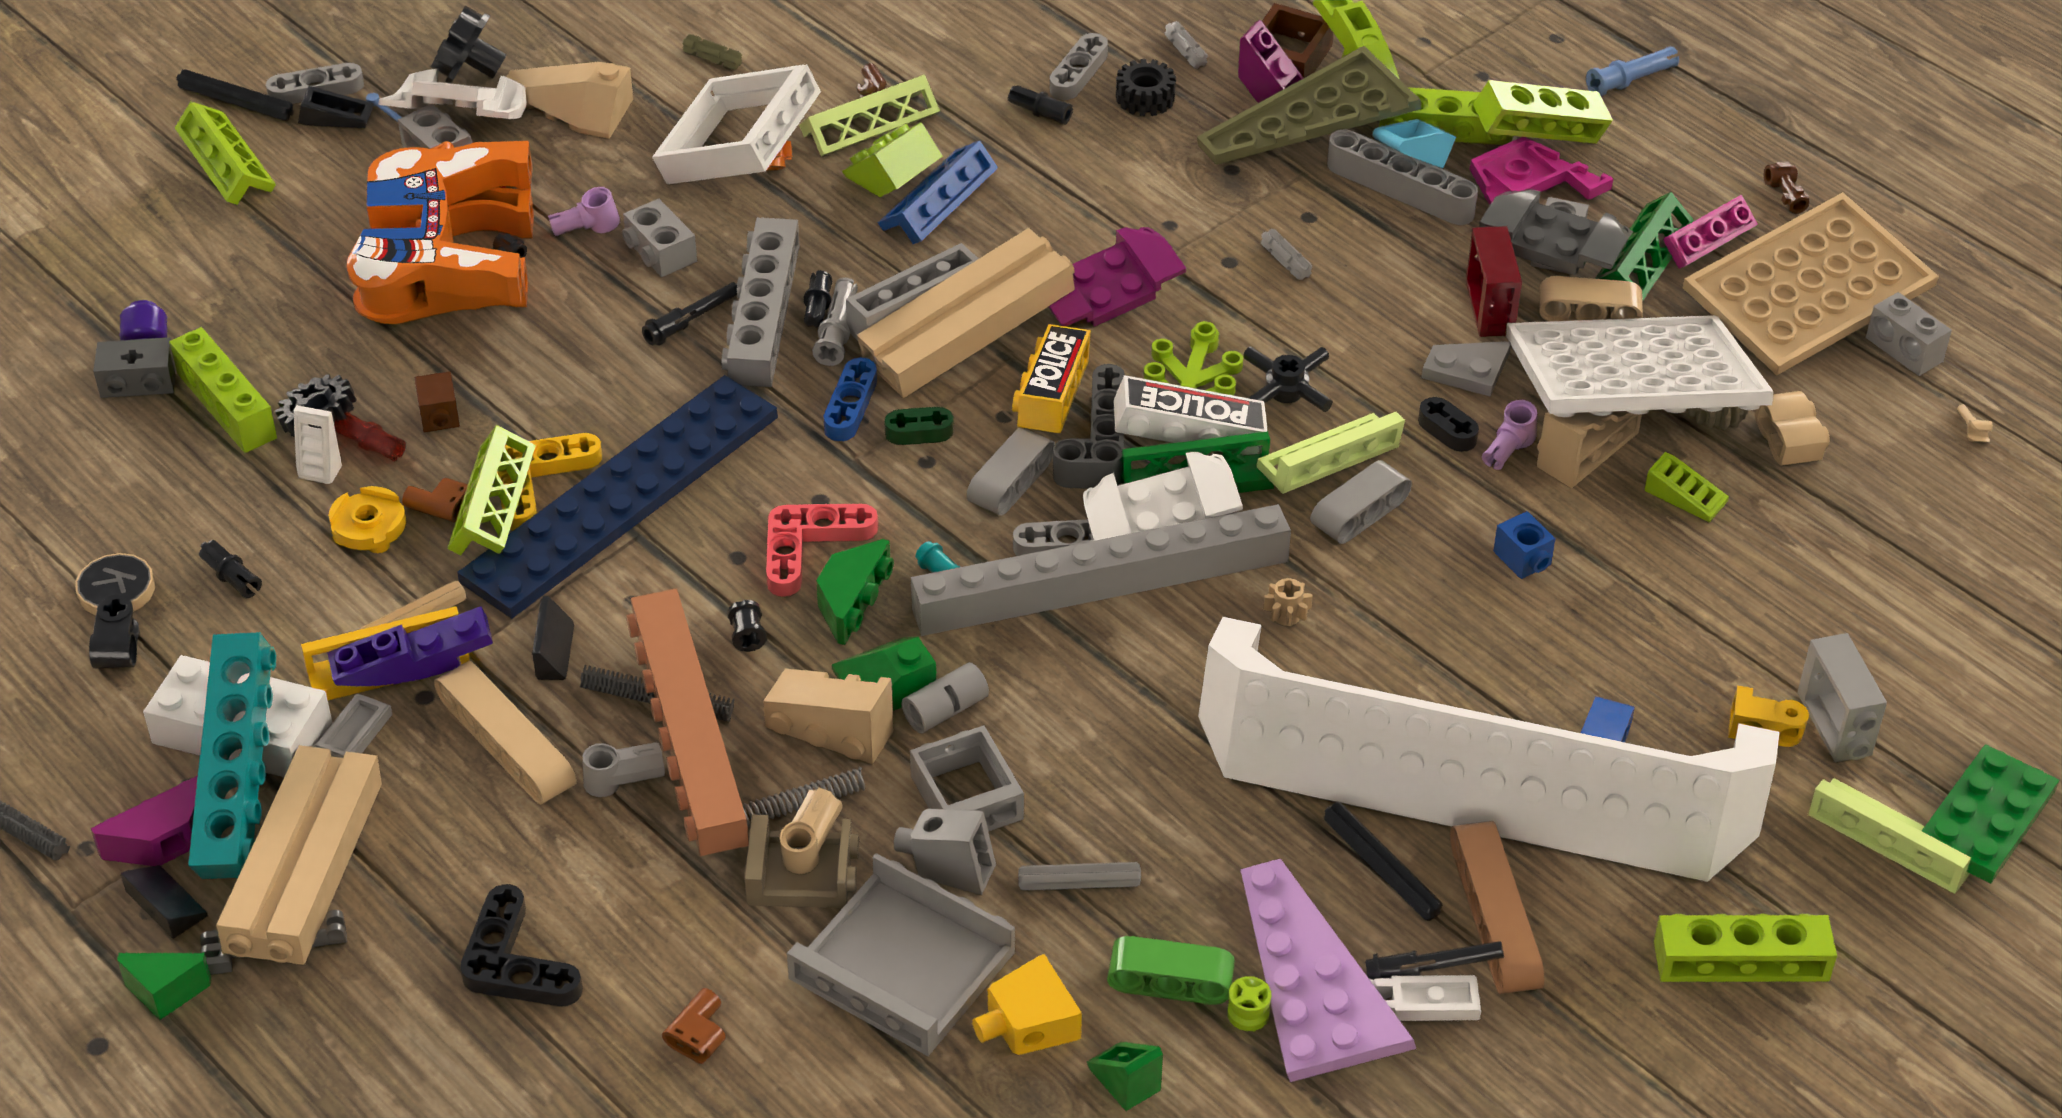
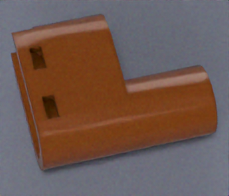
M443 478L433 492L408 486L403 494L402 504L406 508L456 522L468 484L450 478Z
M702 988L662 1033L665 1043L691 1060L703 1064L726 1039L724 1031L717 1024L709 1020L721 1006L719 997L710 989Z

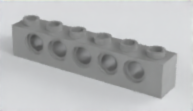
M757 217L754 231H748L747 252L749 254H743L742 274L744 277H738L737 297L739 300L733 301L732 321L734 324H728L727 345H729V348H723L721 360L722 370H728V377L740 385L772 387L800 247L798 220Z

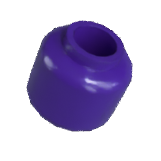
M148 300L135 301L121 312L120 341L167 338V315L154 302Z

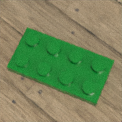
M1985 744L1922 829V832L1971 857L1967 872L1991 884L2055 793L2060 780Z

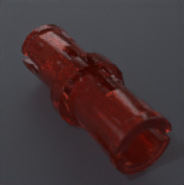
M350 412L344 413L346 416L345 420L335 421L334 425L337 433L354 440L360 448L366 451L371 449L391 461H397V457L401 458L405 452L406 442L382 430V426L374 421H363Z

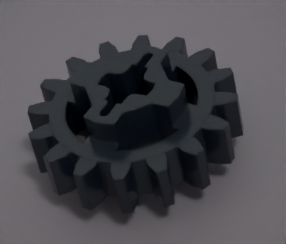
M326 374L323 378L313 377L306 385L303 383L298 384L299 389L288 391L286 393L288 399L278 402L280 408L275 410V413L284 432H289L294 437V409L297 405L332 412L333 422L336 423L346 419L345 412L354 410L352 403L356 402L357 399L347 379L343 380L341 375L331 379L330 375ZM308 424L309 427H314V428H320V429H321L320 426H315V425H310V424Z

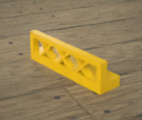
M457 607L301 644L310 686L326 691L327 700L389 686L335 685L329 660L314 663L312 656L332 651L401 624L406 633H411L459 615ZM468 653L459 656L461 665L470 661Z

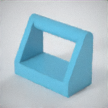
M1418 119L1377 127L1373 131V138L1405 155L1442 169L1456 139L1455 136Z

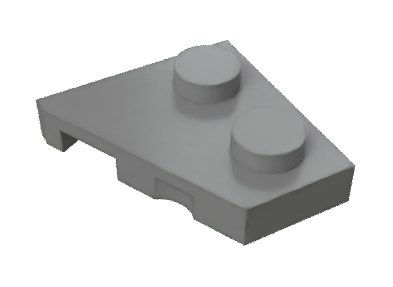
M1511 342L1433 345L1423 366L1421 378L1491 397L1510 354Z

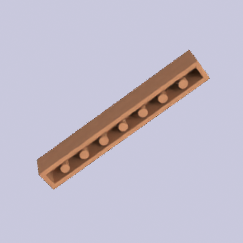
M676 588L632 597L633 614L626 615L630 637H638L639 642H634L638 665H646L647 670H642L645 691L647 694L654 693L655 698L650 699L654 722L662 721L663 727L658 728L663 752L668 750L671 752V756L666 757L671 781L679 780L680 786L675 787L678 807L680 811L687 810L689 815L684 817L688 841L696 840L700 856L748 846L747 819L678 590Z

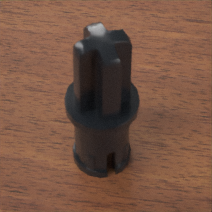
M1012 86L1008 95L1010 103L1033 111L1034 116L1048 117L1064 125L1069 122L1073 113L1072 104L1049 97L1048 93L1044 91L1037 93L1021 86Z
M818 270L816 275L813 272L810 276L809 289L803 297L806 306L804 322L807 326L813 325L818 328L820 323L823 322L825 310L830 307L832 277L826 271Z
M215 540L201 544L200 558L216 571V576L220 581L228 582L244 598H251L255 595L246 586L247 583L252 585L257 591L260 590L262 586L261 579L243 565V560L240 556L230 554Z

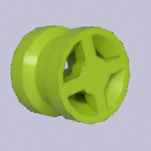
M1245 976L1232 983L1229 989L1227 1014L1230 1023L1237 1029L1256 1031L1267 1024L1270 1018L1272 996L1271 989L1266 982L1256 977Z

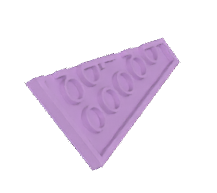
M1277 859L1240 869L1265 980L1271 989V1007L1289 1081L1301 1080L1416 1049L1414 1039L1283 861Z

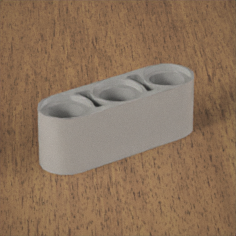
M1019 427L974 475L967 489V500L995 514L1004 515L1049 466L1053 459L1055 442L1028 429Z
M1378 460L1321 499L1311 513V523L1338 543L1344 544L1398 507L1410 493L1412 481L1383 460Z

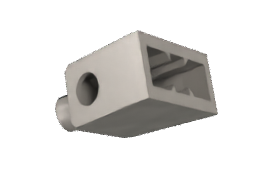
M926 809L922 811L914 829L899 827L895 833V851L913 854L919 876L971 893L983 894L996 866L983 811Z

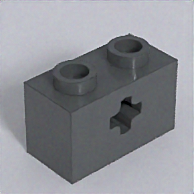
M171 337L97 342L93 372L100 398L174 393L176 368L169 344Z

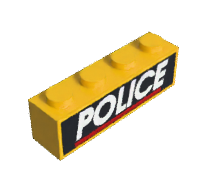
M1048 324L1044 336L1037 338L1035 354L1030 355L1027 372H1023L1021 377L1020 390H1016L1013 397L1012 411L1018 412L1017 427L1061 433L1089 361L1091 330Z

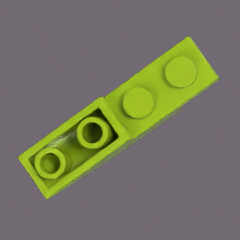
M1352 0L1313 1L1315 8L1345 48L1342 57L1365 46L1399 79L1394 60L1383 34L1363 1L1355 3Z

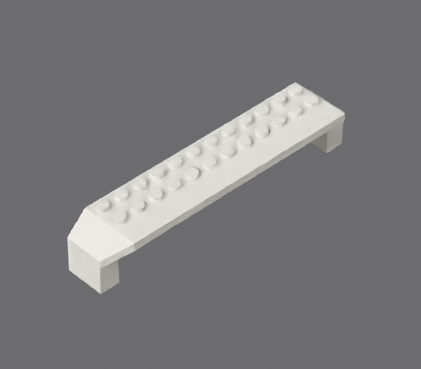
M1223 617L1209 643L1198 717L1225 778L1447 826L1494 821L1500 837L1706 882L1760 836L1776 765L1779 732L1738 724L1733 748L1695 756H1686L1285 672L1258 652L1262 625Z

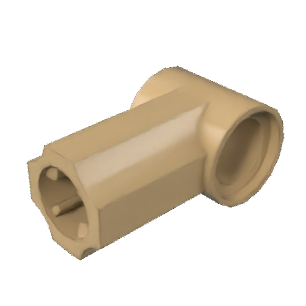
M819 787L816 790H809L793 821L785 825L781 830L779 837L783 865L788 871L795 874H806L814 870L818 865L820 859L819 851L842 810V801L837 799L832 792ZM797 846H805L803 849H793Z

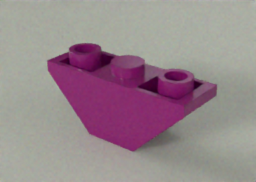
M1261 20L1256 21L1240 38L1238 77L1257 103L1304 79Z
M198 775L92 827L91 832L101 859L148 866H161L189 852Z

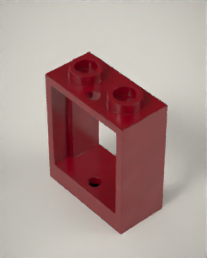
M1507 226L1472 228L1465 281L1479 337L1506 336L1507 323H1516L1522 279Z

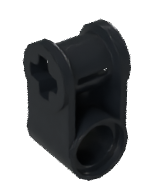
M124 595L108 596L98 604L94 630L89 642L90 662L94 669L126 668L136 665L140 628L138 622L132 618V602Z

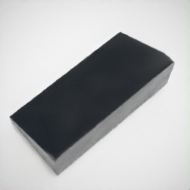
M543 596L540 601L532 651L535 676L538 680H564L567 677L574 622L549 596Z
M160 865L127 870L121 873L125 891L172 939L208 916L207 911Z

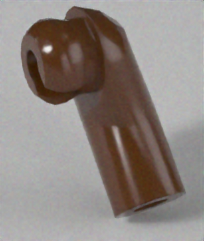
M869 63L862 68V75L865 78L863 81L866 84L862 86L858 83L857 91L861 98L886 88L887 82L875 64Z

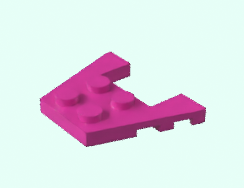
M1520 137L1471 159L1470 172L1489 205H1491L1496 196L1506 191L1532 189L1542 192L1562 182H1567L1586 199L1590 200L1612 190L1613 178L1604 173L1601 177L1588 172L1589 166L1581 162L1570 164L1559 158V152L1526 137Z

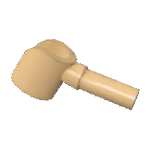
M1964 404L1959 405L1957 410L1968 426L1967 439L1972 442H1990L1988 431L1993 429L1992 422L1977 420Z

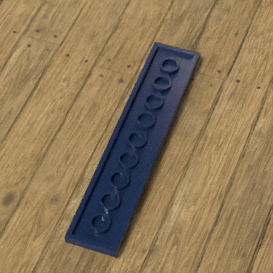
M726 375L722 376L508 534L505 548L500 554L488 549L457 572L459 583L513 619L778 418L777 407Z

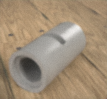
M968 662L903 698L902 709L912 728L922 734L988 697V684L980 669L973 663Z

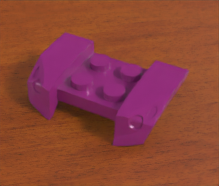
M1140 227V229L1121 228L1116 230L1115 245L1072 264L1075 271L1073 274L1075 290L1048 306V308L1061 326L1066 327L1085 318L1087 323L1091 322L1093 327L1155 300L1156 292L1161 290V283L1186 273V267L1165 237L1150 227Z

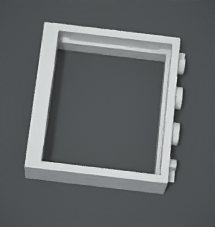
M807 64L709 79L652 158L666 184L765 172L821 91ZM768 105L743 141L702 147L728 110Z

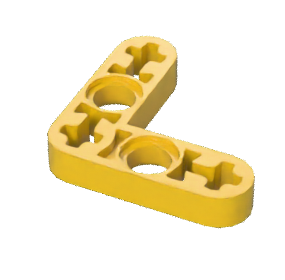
M580 433L529 441L536 446L524 482L525 487L522 489L517 505L523 506L524 514L516 515L515 512L510 530L514 531L537 514L532 477L590 469L601 462V441L597 436L590 433ZM505 445V449L512 460L522 458L523 453ZM546 453H554L557 455V457L551 460H542L539 458L541 455ZM506 470L497 472L504 485L514 483ZM501 501V507H502V509H506L505 506H504V504H503L502 501Z

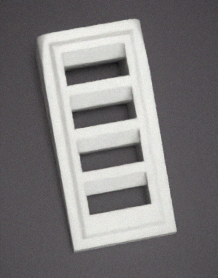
M297 405L294 409V430L298 477L300 479L330 484L342 467L332 412ZM308 424H310V425H315V426H320L321 429H320V428L309 427Z

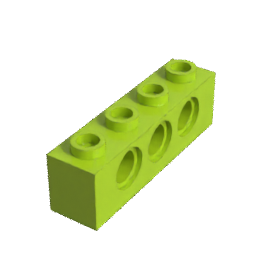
M1488 80L1473 103L1486 133L1597 144L1613 121L1601 95L1597 91Z
M1408 87L1421 100V109L1379 120V127L1418 119L1455 136L1454 142L1505 145L1513 141V136L1486 133L1473 106L1480 92Z
M202 327L169 341L176 372L244 453L277 439L271 406Z
M1659 915L1654 937L1660 982H1830L1837 958L1829 915Z

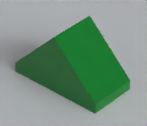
M118 953L117 961L125 986L159 1020L211 985L212 978L205 953Z
M1119 1042L1086 1062L1089 1070L1125 1111L1161 1091L1163 1053L1160 1046Z

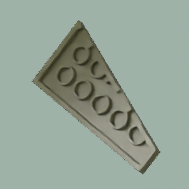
M1362 46L1197 136V141L1201 150L1217 165L1328 135L1337 130H1346L1420 110L1421 100L1365 46Z

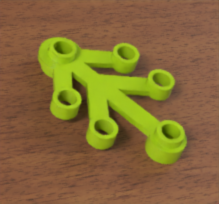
M1203 321L1197 323L1191 330L1190 346L1192 352L1187 367L1173 354V343L1170 340L1157 339L1152 343L1151 352L1152 358L1157 362H1150L1144 366L1143 379L1170 384L1165 379L1166 368L1181 386L1196 389L1214 381V387L1205 391L1234 396L1236 380L1230 375L1238 374L1243 370V355L1237 351L1225 352L1222 355V362L1202 370L1206 355L1216 351L1219 345V332L1215 325Z

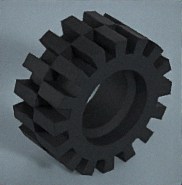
M1141 59L1139 64H1137L1136 60L1130 61V66L1124 64L1122 70L1117 72V103L1121 104V108L1124 111L1129 108V113L1133 115L1136 111L1140 112V116H1145V112H1150L1151 116H1156L1157 110L1161 113L1166 112V108L1170 109L1173 106V102H1175L1176 75L1172 68L1167 69V64L1163 62L1158 65V60L1152 59L1151 63H1146V59Z

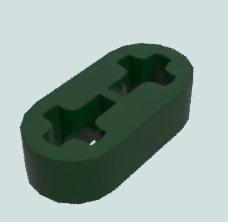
M943 407L893 410L885 417V437L890 443L896 445L944 442L950 439L954 433V416L951 411Z

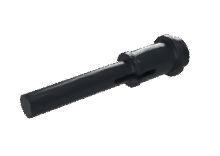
M731 282L684 309L676 307L656 320L650 318L646 321L645 326L642 327L644 339L650 345L656 344L660 346L664 344L667 337L686 329L689 326V321L737 296V284Z
M1502 941L1418 955L1416 950L1379 957L1378 953L1373 954L1372 959H1366L1367 976L1371 980L1391 978V976H1421V972L1501 959L1505 958ZM1423 961H1436L1434 963L1402 967V965L1414 964Z

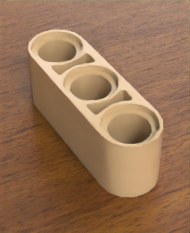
M1550 276L1544 279L1540 285V315L1548 322L1643 318L1642 289L1636 283L1629 281Z

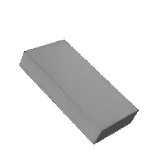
M356 693L314 747L330 749L331 756L343 758L346 751L363 753L393 715L391 705Z

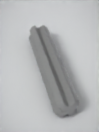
M1137 862L1021 866L1018 871L1019 888L1023 891L1137 887L1141 882V868Z

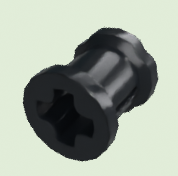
M753 600L733 603L729 607L727 615L730 624L734 627L732 634L734 647L745 652L761 648L767 641V634L760 624L762 612L759 604Z

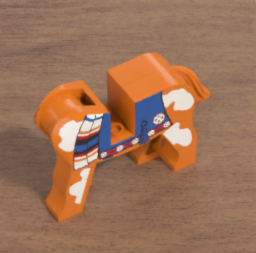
M444 141L430 149L423 147L400 148L376 158L371 163L367 175V211L371 229H363L347 259L348 276L351 282L358 287L353 295L355 310L360 315L378 323L401 324L458 310H476L498 305L527 307L529 283L525 257L520 258L519 253L454 243L453 236L473 231H499L520 238H532L534 211L531 196V180L533 167L529 141L474 142L455 148L451 142ZM500 186H511L518 189L500 188Z

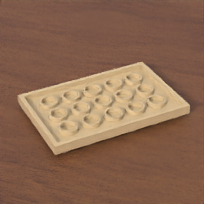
M1842 192L1684 278L1683 289L1711 315L1718 316L1732 335L1775 375H1779L1869 324L1873 307L1897 292L1912 300L1935 287L1939 276Z

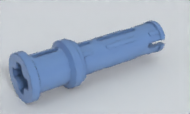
M1669 46L1663 50L1628 62L1615 60L1609 64V67L1603 69L1592 68L1586 74L1587 87L1589 91L1599 92L1601 97L1608 90L1614 88L1618 90L1625 89L1632 80L1670 67H1676L1679 64V56L1667 59V56L1678 52L1674 47Z

